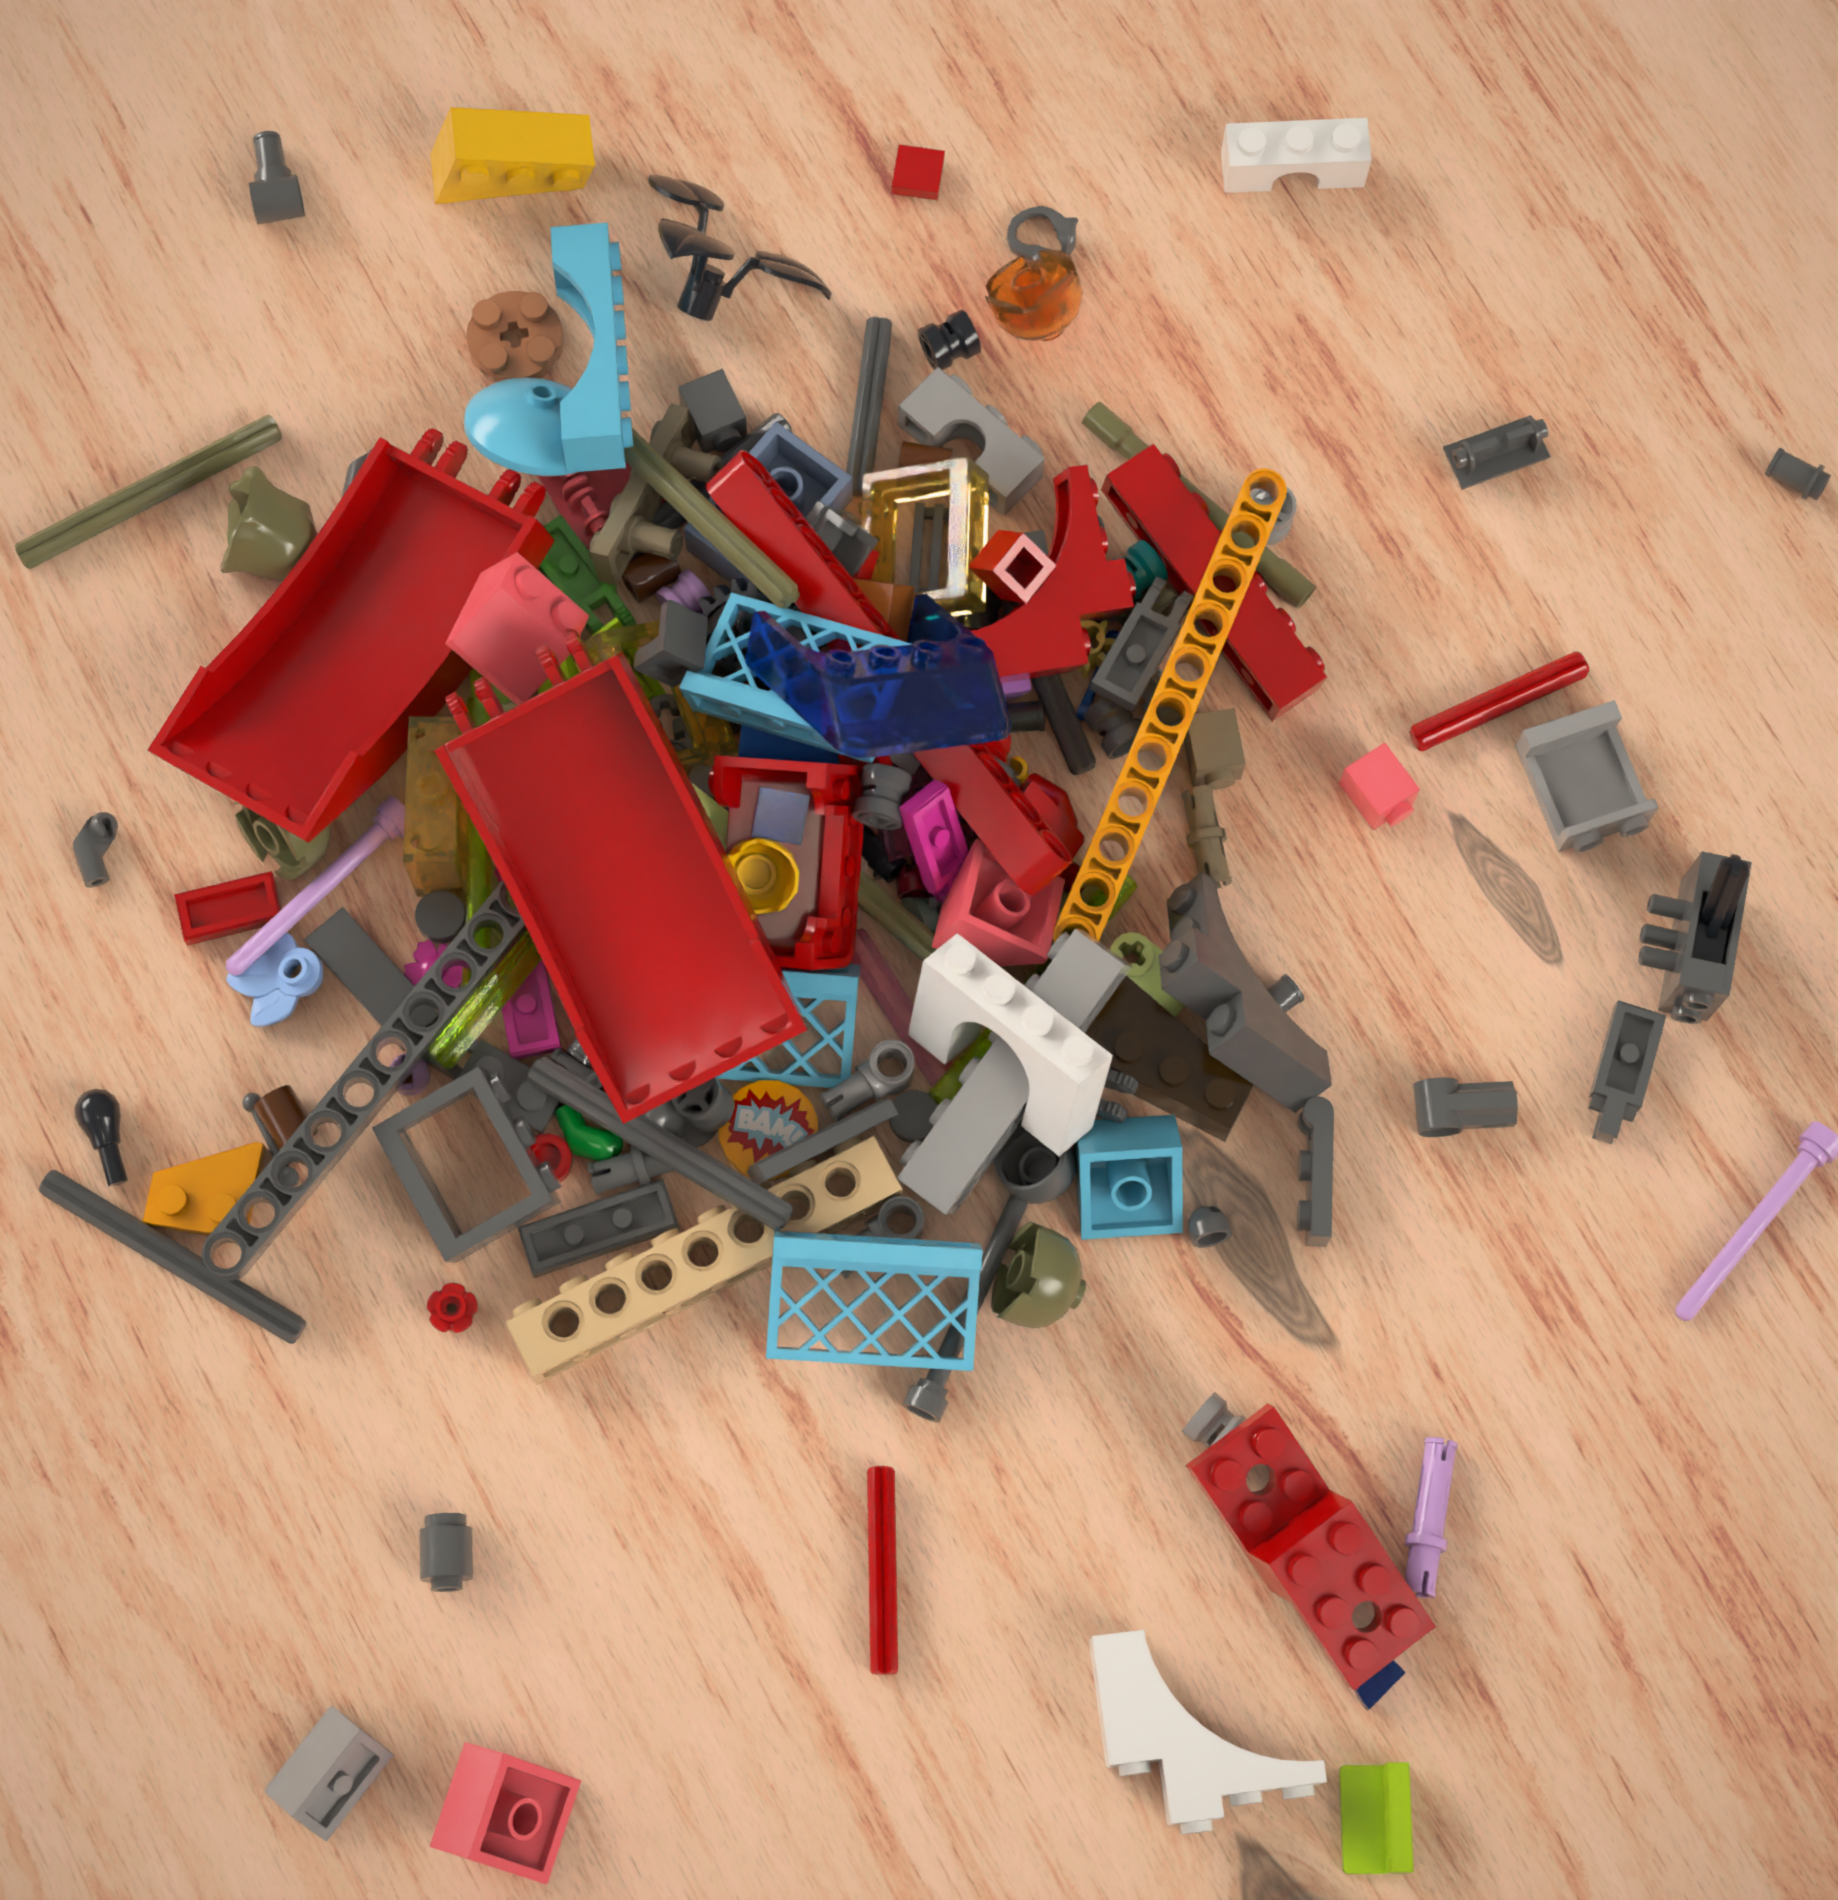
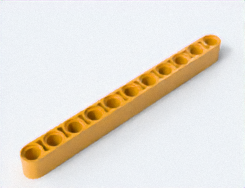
M1262 468L1251 472L1237 495L1059 915L1051 947L1062 933L1070 930L1074 931V929L1084 930L1098 941L1101 938L1285 501L1287 493L1286 483L1282 476L1272 469ZM1258 488L1267 491L1271 495L1273 503L1269 505L1256 503L1250 496V491ZM1235 532L1247 533L1254 540L1255 546L1249 549L1240 548L1233 542L1231 534ZM1219 575L1228 576L1234 581L1236 590L1230 593L1221 592L1213 584L1212 578ZM1199 619L1210 620L1217 627L1218 634L1213 637L1202 636L1195 629L1194 622ZM1179 663H1189L1196 667L1200 678L1196 681H1185L1178 676L1175 666ZM1161 707L1173 708L1180 715L1181 723L1176 726L1163 724L1158 719L1156 710ZM1144 751L1154 752L1161 759L1162 768L1156 771L1144 769L1139 764L1137 755ZM1128 795L1136 797L1143 805V813L1137 816L1125 814L1119 807L1118 799ZM1107 840L1116 841L1124 849V858L1120 861L1107 860L1100 853L1099 844ZM1088 885L1097 886L1105 894V903L1098 907L1087 905L1081 899L1080 889Z

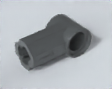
M1430 1078L1413 1084L1417 1129L1420 1136L1445 1137L1459 1134L1463 1129L1514 1127L1517 1124L1518 1101L1513 1081L1459 1084L1455 1078Z

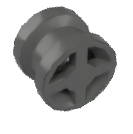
M716 1078L672 1099L676 1111L698 1130L705 1132L716 1131L723 1127L731 1119L734 1111L732 1093Z

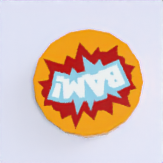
M759 1080L741 1087L733 1095L734 1111L731 1119L723 1127L719 1128V1142L726 1160L740 1174L749 1177L747 1173L749 1166L818 1132V1117L811 1101L798 1088L779 1080ZM789 1169V1170H787V1171H785V1172H783V1173H781V1174H779V1175H777V1176H775V1177H773V1178H771V1179H769V1180H767V1181L778 1180V1179H781V1178H783V1177H784V1178H788V1177H789L788 1172H789L791 1169Z

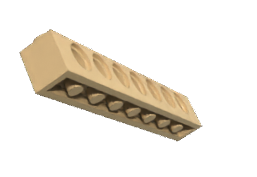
M860 1136L851 1138L833 1150L835 1156L817 1164L815 1159L803 1162L788 1172L789 1179L773 1187L770 1182L760 1184L759 1186L784 1201L801 1199L810 1208L805 1217L799 1220L789 1219L786 1226L779 1231L835 1234L879 1212L887 1200L896 1196H902V1187L875 1136L865 1141H862ZM846 1176L853 1181L855 1188L845 1197H836L828 1192L826 1185L833 1177ZM724 1205L714 1207L697 1218L698 1225L680 1233L678 1228H675L657 1236L651 1241L653 1247L637 1256H634L632 1251L623 1253L605 1264L607 1271L589 1280L586 1275L575 1277L559 1287L561 1294L543 1303L540 1298L523 1303L512 1311L514 1318L505 1323L536 1385L772 1266L774 1230L735 1206L726 1210ZM752 1221L761 1225L764 1229L762 1237L754 1243L739 1241L735 1236V1232L742 1223ZM703 1244L714 1247L718 1252V1256L711 1265L699 1267L689 1260L690 1253L695 1247ZM658 1267L667 1269L672 1274V1279L664 1289L651 1290L644 1285V1277L648 1271ZM608 1291H618L626 1297L622 1309L613 1314L604 1313L597 1308L599 1298ZM563 1314H571L579 1319L578 1329L568 1337H558L551 1332L554 1320Z

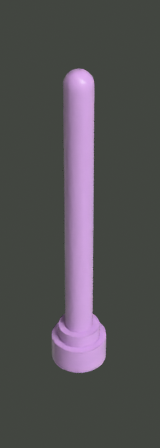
M390 795L376 808L377 815L372 819L374 825L226 961L228 973L235 976L242 974L387 839L393 841L398 836L404 838L418 825L410 811L398 799Z
M1811 1122L1799 1137L1801 1142L1797 1148L1799 1155L1677 1304L1675 1312L1679 1319L1689 1321L1694 1318L1815 1167L1821 1168L1825 1163H1832L1838 1156V1135L1819 1122Z

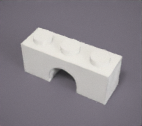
M1368 118L1226 124L1221 147L1224 193L1271 191L1272 184L1277 178L1297 172L1315 175L1317 177L1318 189L1364 187L1372 161Z

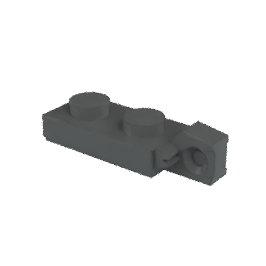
M1619 1000L1615 1003L1589 1095L1591 1100L1588 1109L1599 1112L1592 1139L1612 1144L1613 1139L1618 1137L1622 1119L1629 1122L1634 1121L1636 1112L1640 1110L1644 1101L1666 1015Z

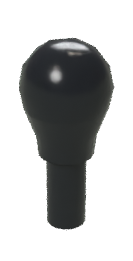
M88 1090L77 1100L74 1107L75 1119L89 1138L93 1149L98 1150L108 1186L123 1184L128 1181L118 1147V1144L121 1142L119 1133L120 1105L116 1097L107 1090Z

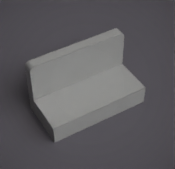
M331 1706L268 1784L265 1793L291 1817L327 1842L394 1754L360 1729L339 1710Z

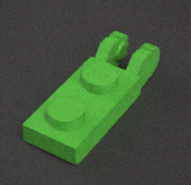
M560 515L543 526L555 542L540 564L539 571L556 587L561 588L565 595L589 615L585 627L592 636L605 626L592 612L604 603L607 604L614 618L620 620L626 631L637 625L636 621L618 596L616 586L598 580L588 549L563 516Z

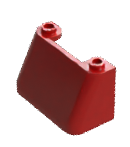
M715 755L714 766L708 778V787L718 805L729 807L726 853L728 854L734 845L744 840L757 837L770 838L780 842L792 853L799 869L798 892L788 906L780 912L756 915L779 966L808 970L847 967L852 960L856 941L864 824L857 822L852 817L855 800L864 791L860 785L862 768L857 765Z

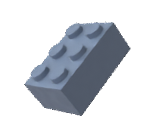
M775 422L749 452L767 469L805 519L818 500L837 510H844L853 500L852 477L778 422ZM710 497L708 500L723 513L712 497ZM688 523L684 527L687 551L730 583L732 579L744 578L748 585L749 579L693 525Z

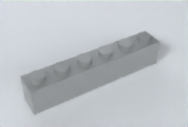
M1074 929L1071 935L1066 932L1062 933L1052 945L1047 954V957L1052 961L1041 977L1036 973L1033 974L1024 986L1085 1033L1130 971L1132 965L1084 930ZM991 1031L988 1036V1040L993 1044L984 1057L980 1059L975 1056L962 1071L958 1081L963 1086L954 1099L951 1101L949 1098H945L931 1115L929 1122L934 1127L924 1141L916 1139L907 1148L899 1162L904 1168L897 1179L945 1215L957 1212L1023 1120L1029 1096L1028 1077L1016 1053L994 1031Z

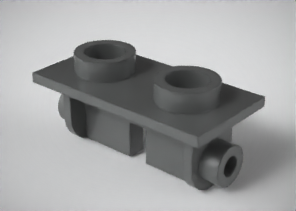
M1531 415L1443 447L1462 490L1550 458V454L1543 442V438L1548 437L1546 423L1543 419L1535 421Z

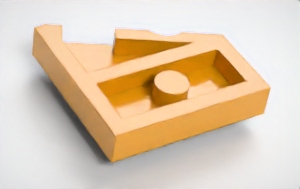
M254 1142L153 1172L142 1222L150 1227L209 1236L260 1175L266 1151L265 1145ZM254 1205L250 1208V1210L247 1213V1221L249 1225Z

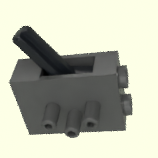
M1702 851L1681 879L1677 899L1652 894L1649 897L1647 905L1649 913L1674 918L1672 929L1650 924L1642 926L1639 938L1641 943L1669 950L1644 945L1640 949L1638 963L1642 966L1665 970L1658 1011L1671 1013V1018L1678 1022L1698 1024L1702 1020L1708 1021L1730 995L1752 864L1750 861L1741 860L1739 855L1732 854L1730 857Z

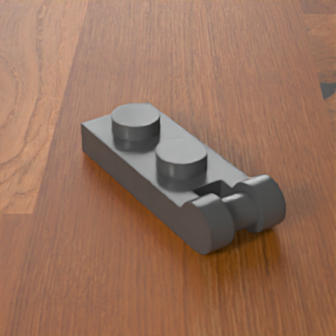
M1317 1096L1312 1097L1305 1103L1298 1118V1127L1307 1136V1151L1300 1150L1298 1157V1180L1306 1181V1200L1298 1201L1297 1230L1306 1231L1305 1246L1326 1247L1332 1237L1334 1110L1329 1100Z

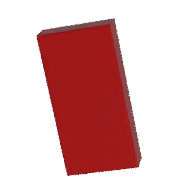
M272 871L174 894L182 934L187 946L262 928L282 910L275 876Z

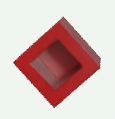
M997 530L968 568L1000 599L1027 603L1057 565L1024 533Z

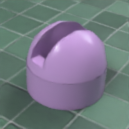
M406 1053L396 1057L390 1067L400 1065L406 1058ZM424 1059L412 1071L413 1083H403L397 1092L411 1096L421 1093L428 1086L430 1070Z

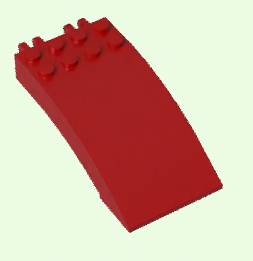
M431 428L425 431L421 440L417 442L410 454L391 445L387 440L380 437L329 519L303 556L239 634L206 668L203 666L199 667L147 751L309 843L389 770L446 704V696L455 692L473 669L471 665L445 643L481 572L516 552L536 569L539 568L555 542L542 524L534 518L545 500V486L535 481L531 482L524 489V493L520 495L514 507L511 508L509 505L522 482L520 473L506 469L499 480L496 481L490 493L486 495L456 479L468 455L467 446L459 441H452L433 467L431 465L436 459L437 453L443 447L442 444L444 442L443 433Z
M572 630L564 634L565 644L570 654L575 658L581 670L580 673L566 679L554 651L548 645H543L536 649V653L553 687L507 711H504L488 680L485 677L476 680L473 683L475 693L490 717V720L479 726H476L464 699L457 692H453L446 696L445 699L462 734L442 744L434 751L484 842L533 939L574 1027L575 1036L622 1123L625 1124L807 1031L808 1028L735 869L623 651L595 665L576 630Z

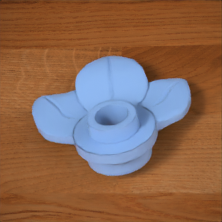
M285 933L242 974L235 976L228 973L226 981L235 991L247 997H254L250 1022L255 1027H265L279 1023L291 1016L299 997L311 995L320 987L323 981V966L320 958L309 949L298 947L293 936ZM301 964L300 974L295 978H291L294 969Z

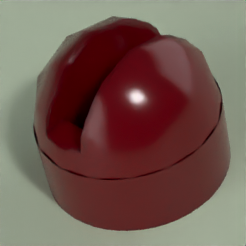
M917 863L915 871H912L909 864L903 865L896 878L897 898L902 900L904 897H925L926 899L934 897L923 884Z

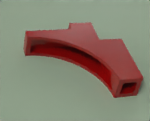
M1087 464L1068 467L1053 478L1056 497V518L1048 558L1057 566L1027 603H1019L1008 615L996 623L978 630L967 631L953 640L962 689L1074 672L1089 663L1088 656L1091 649L1088 632L1085 628L1081 627L1080 621L1119 616L1134 607L1133 600L1136 595V585L1133 575L1127 571L1125 558L1106 561L1105 555L1108 551V538L1105 529L1099 526L1096 511L1099 500L1098 488L1095 480L1089 476Z

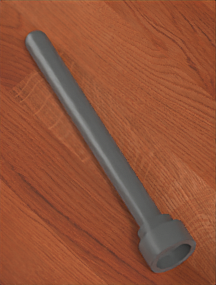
M1013 1195L1009 1197L982 1255L977 1315L1028 1203L1015 1198ZM966 1290V1292H965V1294H964V1296H963L961 1302H962L964 1299L967 1298V1290ZM966 1309L956 1317L964 1328ZM952 1323L937 1352L943 1357H958L964 1345L963 1335ZM930 1369L926 1378H920L917 1385L910 1386L903 1401V1407L926 1420L940 1422L948 1405V1401L945 1399L948 1390L944 1387L952 1370Z

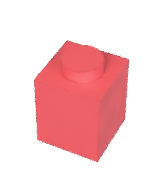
M1383 743L1346 767L1339 782L1341 788L1372 830L1386 822L1390 827H1393L1406 819L1414 811L1412 805L1420 790L1386 743Z

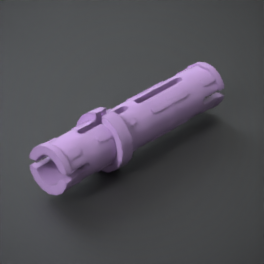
M1426 1437L1424 1439L1425 1448L1412 1533L1406 1534L1405 1546L1409 1547L1405 1581L1411 1590L1416 1592V1597L1435 1598L1440 1553L1446 1552L1448 1541L1443 1538L1458 1443L1447 1440V1444H1444V1438Z

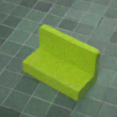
M1409 1762L1341 1766L1339 1769L1343 1872L1345 1874L1413 1873Z

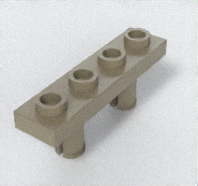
M670 404L662 421L655 423L649 444L686 479L708 483L723 468L719 455H710L691 449L696 440V435L689 409ZM631 468L630 479L623 492L617 494L612 501L610 515L601 531H597L593 535L589 547V556L593 561L598 580L617 586L635 552L650 553L674 561L679 556L683 545V536H681L682 532L680 530L651 523L664 498L633 468Z

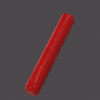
M1572 652L1413 724L1409 731L1411 740L1419 751L1430 749L1584 679L1589 672L1588 663L1581 652Z
M873 1466L867 1470L870 1671L874 1675L883 1676L894 1675L898 1671L895 1470L890 1466Z

